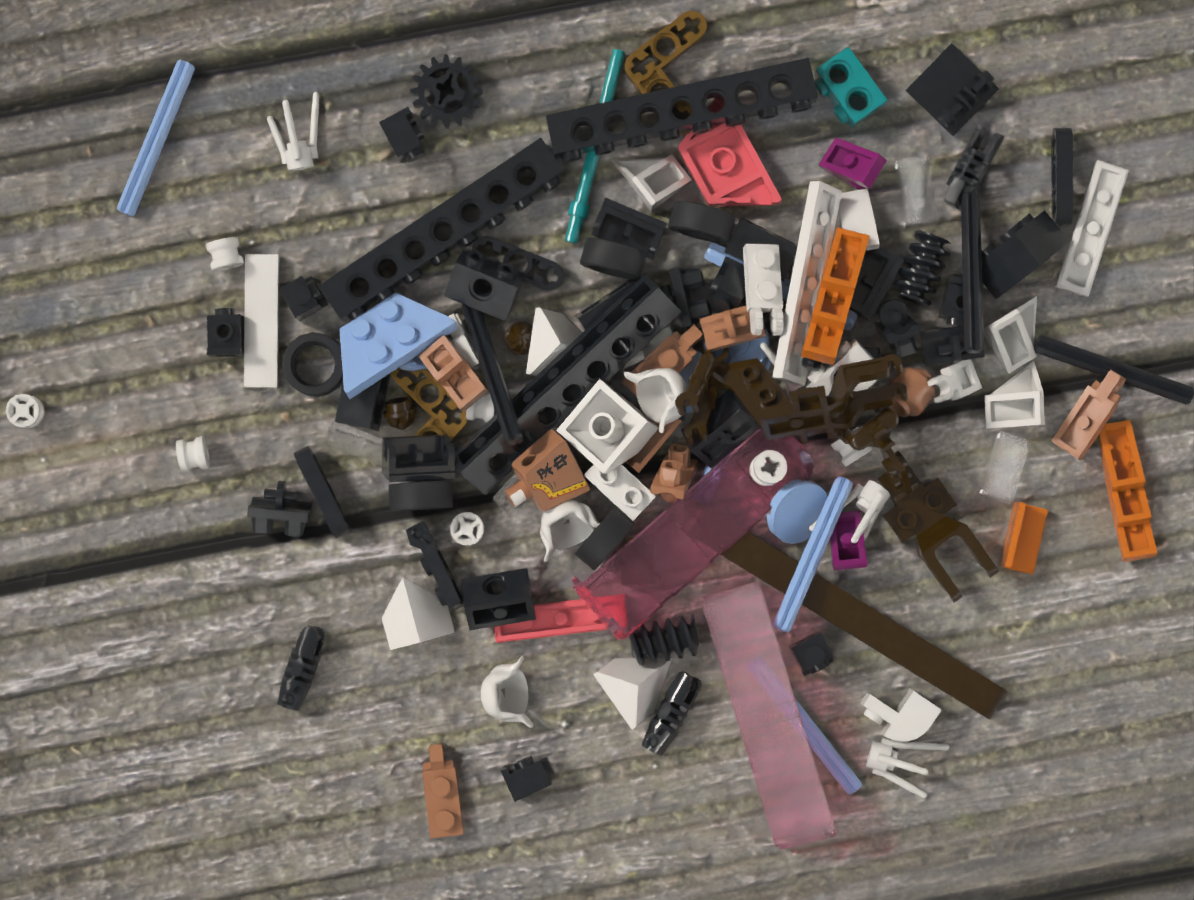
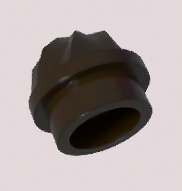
M516 322L507 329L505 343L511 352L517 355L529 354L533 326L527 322Z
M398 397L385 402L386 410L383 411V415L391 427L404 430L413 423L417 409L415 405H412L411 397Z

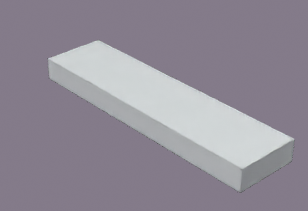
M1099 160L1095 162L1055 287L1084 297L1089 296L1129 170Z
M245 254V388H279L280 256L278 254Z

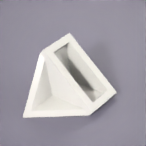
M672 154L666 158L612 160L651 212L692 181Z
M1037 296L984 328L985 338L1008 374L1037 357L1034 350Z
M542 308L535 309L526 374L537 376L582 334L562 313Z
M1034 361L993 393L985 395L986 429L1038 427L1045 425L1044 393Z
M402 577L382 616L390 650L455 633L448 605L443 607L437 595Z
M614 658L593 674L631 729L637 727L653 714L672 658L670 661H666L665 658H658L655 664L652 663L650 658H645L644 666H639L635 658Z

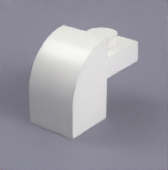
M909 689L896 710H893L869 693H866L860 702L861 705L867 708L863 713L879 725L883 720L887 722L880 734L894 741H911L922 736L941 712L940 708Z

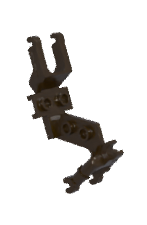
M729 347L724 348L722 355L718 357L714 356L715 351L708 352L706 348L704 355L699 359L693 375L688 379L689 385L686 392L677 396L675 405L677 412L681 416L685 415L687 406H691L694 414L691 422L684 428L686 441L691 445L694 443L695 435H700L704 442L708 441L709 434L706 426L711 414L715 412V403L723 388L734 392L763 431L765 441L799 434L801 444L808 443L807 436L827 433L828 439L835 438L834 428L850 429L866 410L894 405L896 395H900L901 399L906 401L908 400V392L906 386L898 382L886 386L853 391L860 383L887 378L889 376V368L895 367L897 373L903 372L901 358L890 354L881 358L841 365L828 396H826L824 386L808 387L790 392V403L788 397L758 358L730 363L731 354Z
M891 406L873 409L878 414L855 430L834 428L835 438H840L854 450L860 451L868 446L880 448L883 457L881 463L887 472L878 477L877 480L889 492V498L895 505V507L883 514L882 517L888 522L900 543L915 535L918 556L929 568L943 590L950 596L953 603L963 596L935 556V549L952 536L958 535L979 565L985 569L989 578L999 572L968 525L943 515L957 504L939 478H935L923 486L904 456L899 451L894 453L891 449L895 445L894 441L890 439L891 430L899 423V417L891 409Z

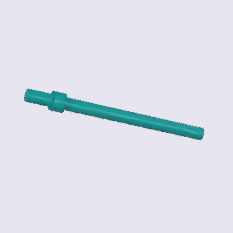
M612 50L599 103L614 100L625 57V52L622 50ZM595 151L586 153L575 201L570 203L568 215L571 217L564 241L571 244L578 243L583 220H587L590 206L587 204L600 156L595 155Z

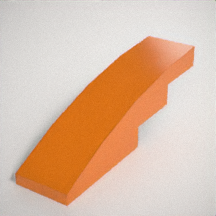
M837 227L801 357L834 365L870 235Z
M1131 420L1108 423L1098 435L1122 562L1156 557L1158 552L1150 524L1152 516L1144 488L1146 480Z

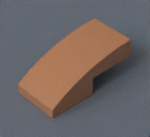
M443 335L418 355L435 380L442 384L460 410L466 411L489 392L488 387L447 336Z

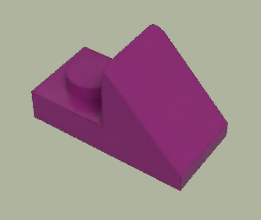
M835 137L820 161L819 166L854 189L861 190L871 188L887 160L878 153Z
M860 510L841 512L830 537L833 570L867 567L864 534L860 536L857 543L851 542V538L862 520Z

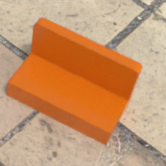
M1013 502L999 567L1031 575L1034 574L1048 509L1027 505L1024 502Z

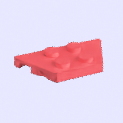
M714 98L708 110L713 113L720 112L724 108L723 101L719 98ZM726 123L712 125V131L701 134H694L693 130H691L678 145V151L708 206H773L782 203L777 189L742 125L726 127Z

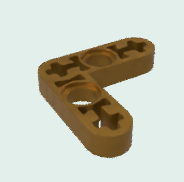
M687 11L681 14L630 54L625 62V74L640 94L651 92V89L656 85H664L667 88L675 87L662 70L704 37L707 28L704 16L697 11ZM686 20L692 23L697 20L700 23L697 27L699 33L694 34L690 31L685 34L682 40L686 44L682 46L678 36L671 31L676 29L677 33L680 34L686 28ZM667 38L673 41L675 51L669 56L660 55L656 50L659 40ZM650 49L652 56L660 64L655 66L652 60L646 65L645 75H642L640 72L633 74V61L637 60L639 63H643L649 58V54L645 51ZM678 105L675 107L680 115L687 113L689 115L688 118L690 117L692 111L688 106ZM691 130L680 132V135H685L689 133Z
M398 368L391 372L393 380L432 416L414 436H423L428 431H434L438 435L447 434L450 436L451 443L468 423L466 411H462L459 415L460 419H462L460 424L457 425L453 422L448 425L445 422L448 419L447 414L440 409L436 415L433 409L442 404L445 396L451 399V401L446 403L451 410H457L458 406L442 384L437 382L426 369L412 371L418 379L422 373L427 376V378L417 384L413 392L409 389V386L414 383L408 377L404 376L400 379L398 377L400 373ZM432 384L438 388L439 397L435 402L425 403L421 399L420 391L425 385Z

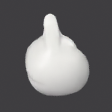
M657 368L636 374L628 371L624 372V376L628 380L636 383L638 403L644 414L652 421L660 423V433H663L666 424L681 417L677 412L675 400L678 395L686 392L687 385L677 371L671 368Z
M569 500L543 513L540 535L546 549L544 562L549 561L554 550L566 549L581 543L597 528L600 523L588 505L575 500Z
M521 656L516 663L502 664L492 669L482 683L481 702L488 715L498 718L503 722H521L529 728H533V723L525 715L528 704V686L524 674L519 669L524 659ZM503 688H505V697L501 691Z

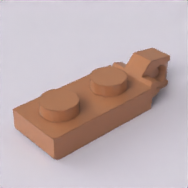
M695 325L682 336L676 331L671 336L669 335L631 373L636 374L657 368H671L680 374L693 361L692 358L697 354L693 347L704 337V334ZM625 377L621 382L637 397L636 383Z
M1110 370L1102 383L1096 380L1092 386L1088 385L1053 437L1052 442L1078 460H1082L1118 407L1122 397L1117 393L1120 391L1126 378Z
M443 743L430 744V762L423 763L422 771L430 839L463 835L464 827L456 767H454L453 759L445 760Z

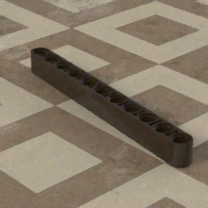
M695 501L678 529L773 588L786 594L799 563L702 503ZM815 573L802 602L804 607L989 720L992 718L1007 693L1005 689Z

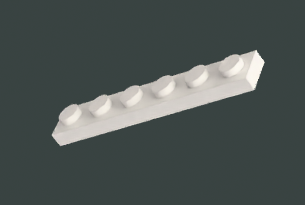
M810 181L783 318L784 327L782 335H780L772 378L794 386H805L808 370L802 366L801 361L803 357H801L831 250L842 193L841 190L821 181Z

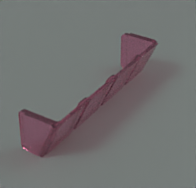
M760 428L757 429L687 491L684 499H677L583 583L575 576L571 580L574 584L572 588L617 640L628 638L661 609L666 601L677 595L711 565L716 557L727 551L760 522L764 515L772 509L770 503L783 486L793 480L800 479L801 481H806L811 477L815 466L807 449L793 435L765 441L763 431ZM766 450L778 451L787 461L786 475L772 486L759 485L750 475L749 468L752 460Z
M751 581L703 596V600H700L775 847L785 849L836 836L835 827L759 581Z

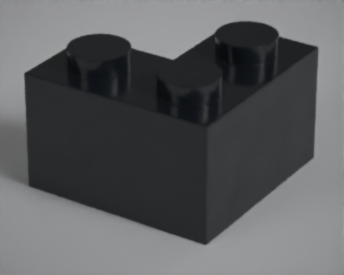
M1045 210L1035 218L1029 213L999 237L1003 241L1000 246L996 247L994 243H991L982 251V282H984L985 287L993 297L998 299L1065 246L1069 240Z

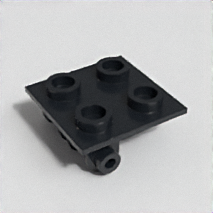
M951 43L905 91L948 133L954 136L999 88L993 83L994 77L985 70L982 73Z

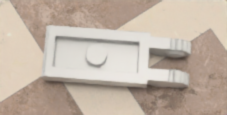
M746 244L743 247L746 307L750 316L751 334L761 335L763 330V312L770 313L772 335L780 336L783 332L784 322L779 245Z

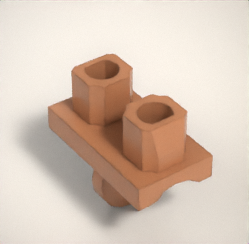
M746 306L725 310L721 313L699 319L708 352L767 336L764 323L761 335L751 334L750 316Z
M671 444L668 455H665L651 484V494L657 495L660 493L661 497L670 503H680L686 499L689 486L698 469V460L690 459L691 451L687 445Z

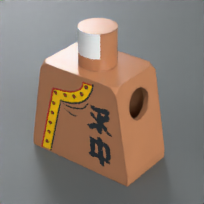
M551 429L513 461L512 468L519 481L506 489L504 493L513 507H517L529 499L539 510L547 511L588 492L590 488L566 440Z

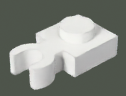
M453 313L448 317L455 321L458 329L450 333L453 338L452 341L472 368L476 369L480 366L471 335L467 333L458 313Z
M971 359L956 362L941 369L942 375L931 378L927 382L928 386L936 384L940 388V395L934 398L935 403L949 399L954 401L982 388Z

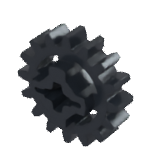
M444 55L443 63H438L435 57H432V66L430 68L421 64L422 77L413 75L412 78L418 87L410 89L411 95L419 97V99L413 102L414 108L423 107L420 117L424 120L431 116V125L434 127L439 123V120L443 121L445 129H449L450 122L454 120L459 127L462 126L461 117L464 115L472 120L474 116L470 110L471 107L480 108L481 106L480 102L475 99V96L483 95V89L474 86L481 81L479 75L470 76L473 72V66L469 64L463 68L462 58L460 57L454 63H450L448 55ZM447 71L444 76L436 79L432 77L439 72ZM460 76L466 80L469 86V93L460 89L458 85ZM451 84L454 95L448 94L442 101L440 88L446 89ZM425 91L435 97L433 108L425 100ZM456 105L461 106L457 111L447 113L449 108Z

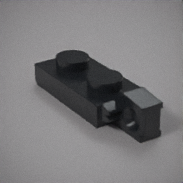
M422 521L406 529L410 545L421 549L424 557L420 558V562L428 576L433 575L439 586L434 590L443 607L448 605L449 609L452 610L463 607V596L426 522Z

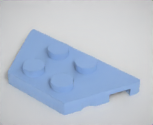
M395 292L340 328L344 391L349 399L426 350L443 335L447 336L457 330L458 327L455 321L444 314Z

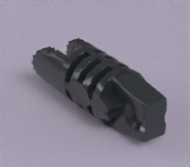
M977 125L963 154L960 156L954 171L946 183L950 187L944 201L947 205L958 210L961 208L963 193L976 192L979 183L982 181L1004 139L1003 135L996 132L992 135L984 152L978 151L986 133V128L981 125Z
M304 627L302 632H300L301 635L298 637L296 646L292 648L282 677L277 702L278 705L284 708L299 711L311 688L321 659L319 655L323 646V640H325V632L320 627Z
M683 671L676 675L664 695V700H661L660 707L655 712V717H652L642 742L643 747L660 756L664 754L677 736L679 727H682L684 718L686 719L687 712L691 710L700 691L702 683L699 678Z

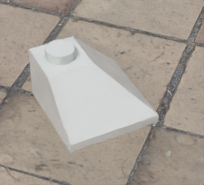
M599 379L556 431L598 469L607 474L638 454L659 427L637 407Z

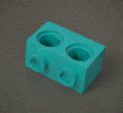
M849 46L818 67L814 72L813 76L816 79L814 82L817 91L823 98L828 96L835 105L832 110L843 125L848 123L851 128H854L882 108L887 102L886 97ZM833 69L842 70L846 74V81L841 84L834 83L829 77V72ZM851 96L862 97L866 103V108L861 111L852 109L848 102Z

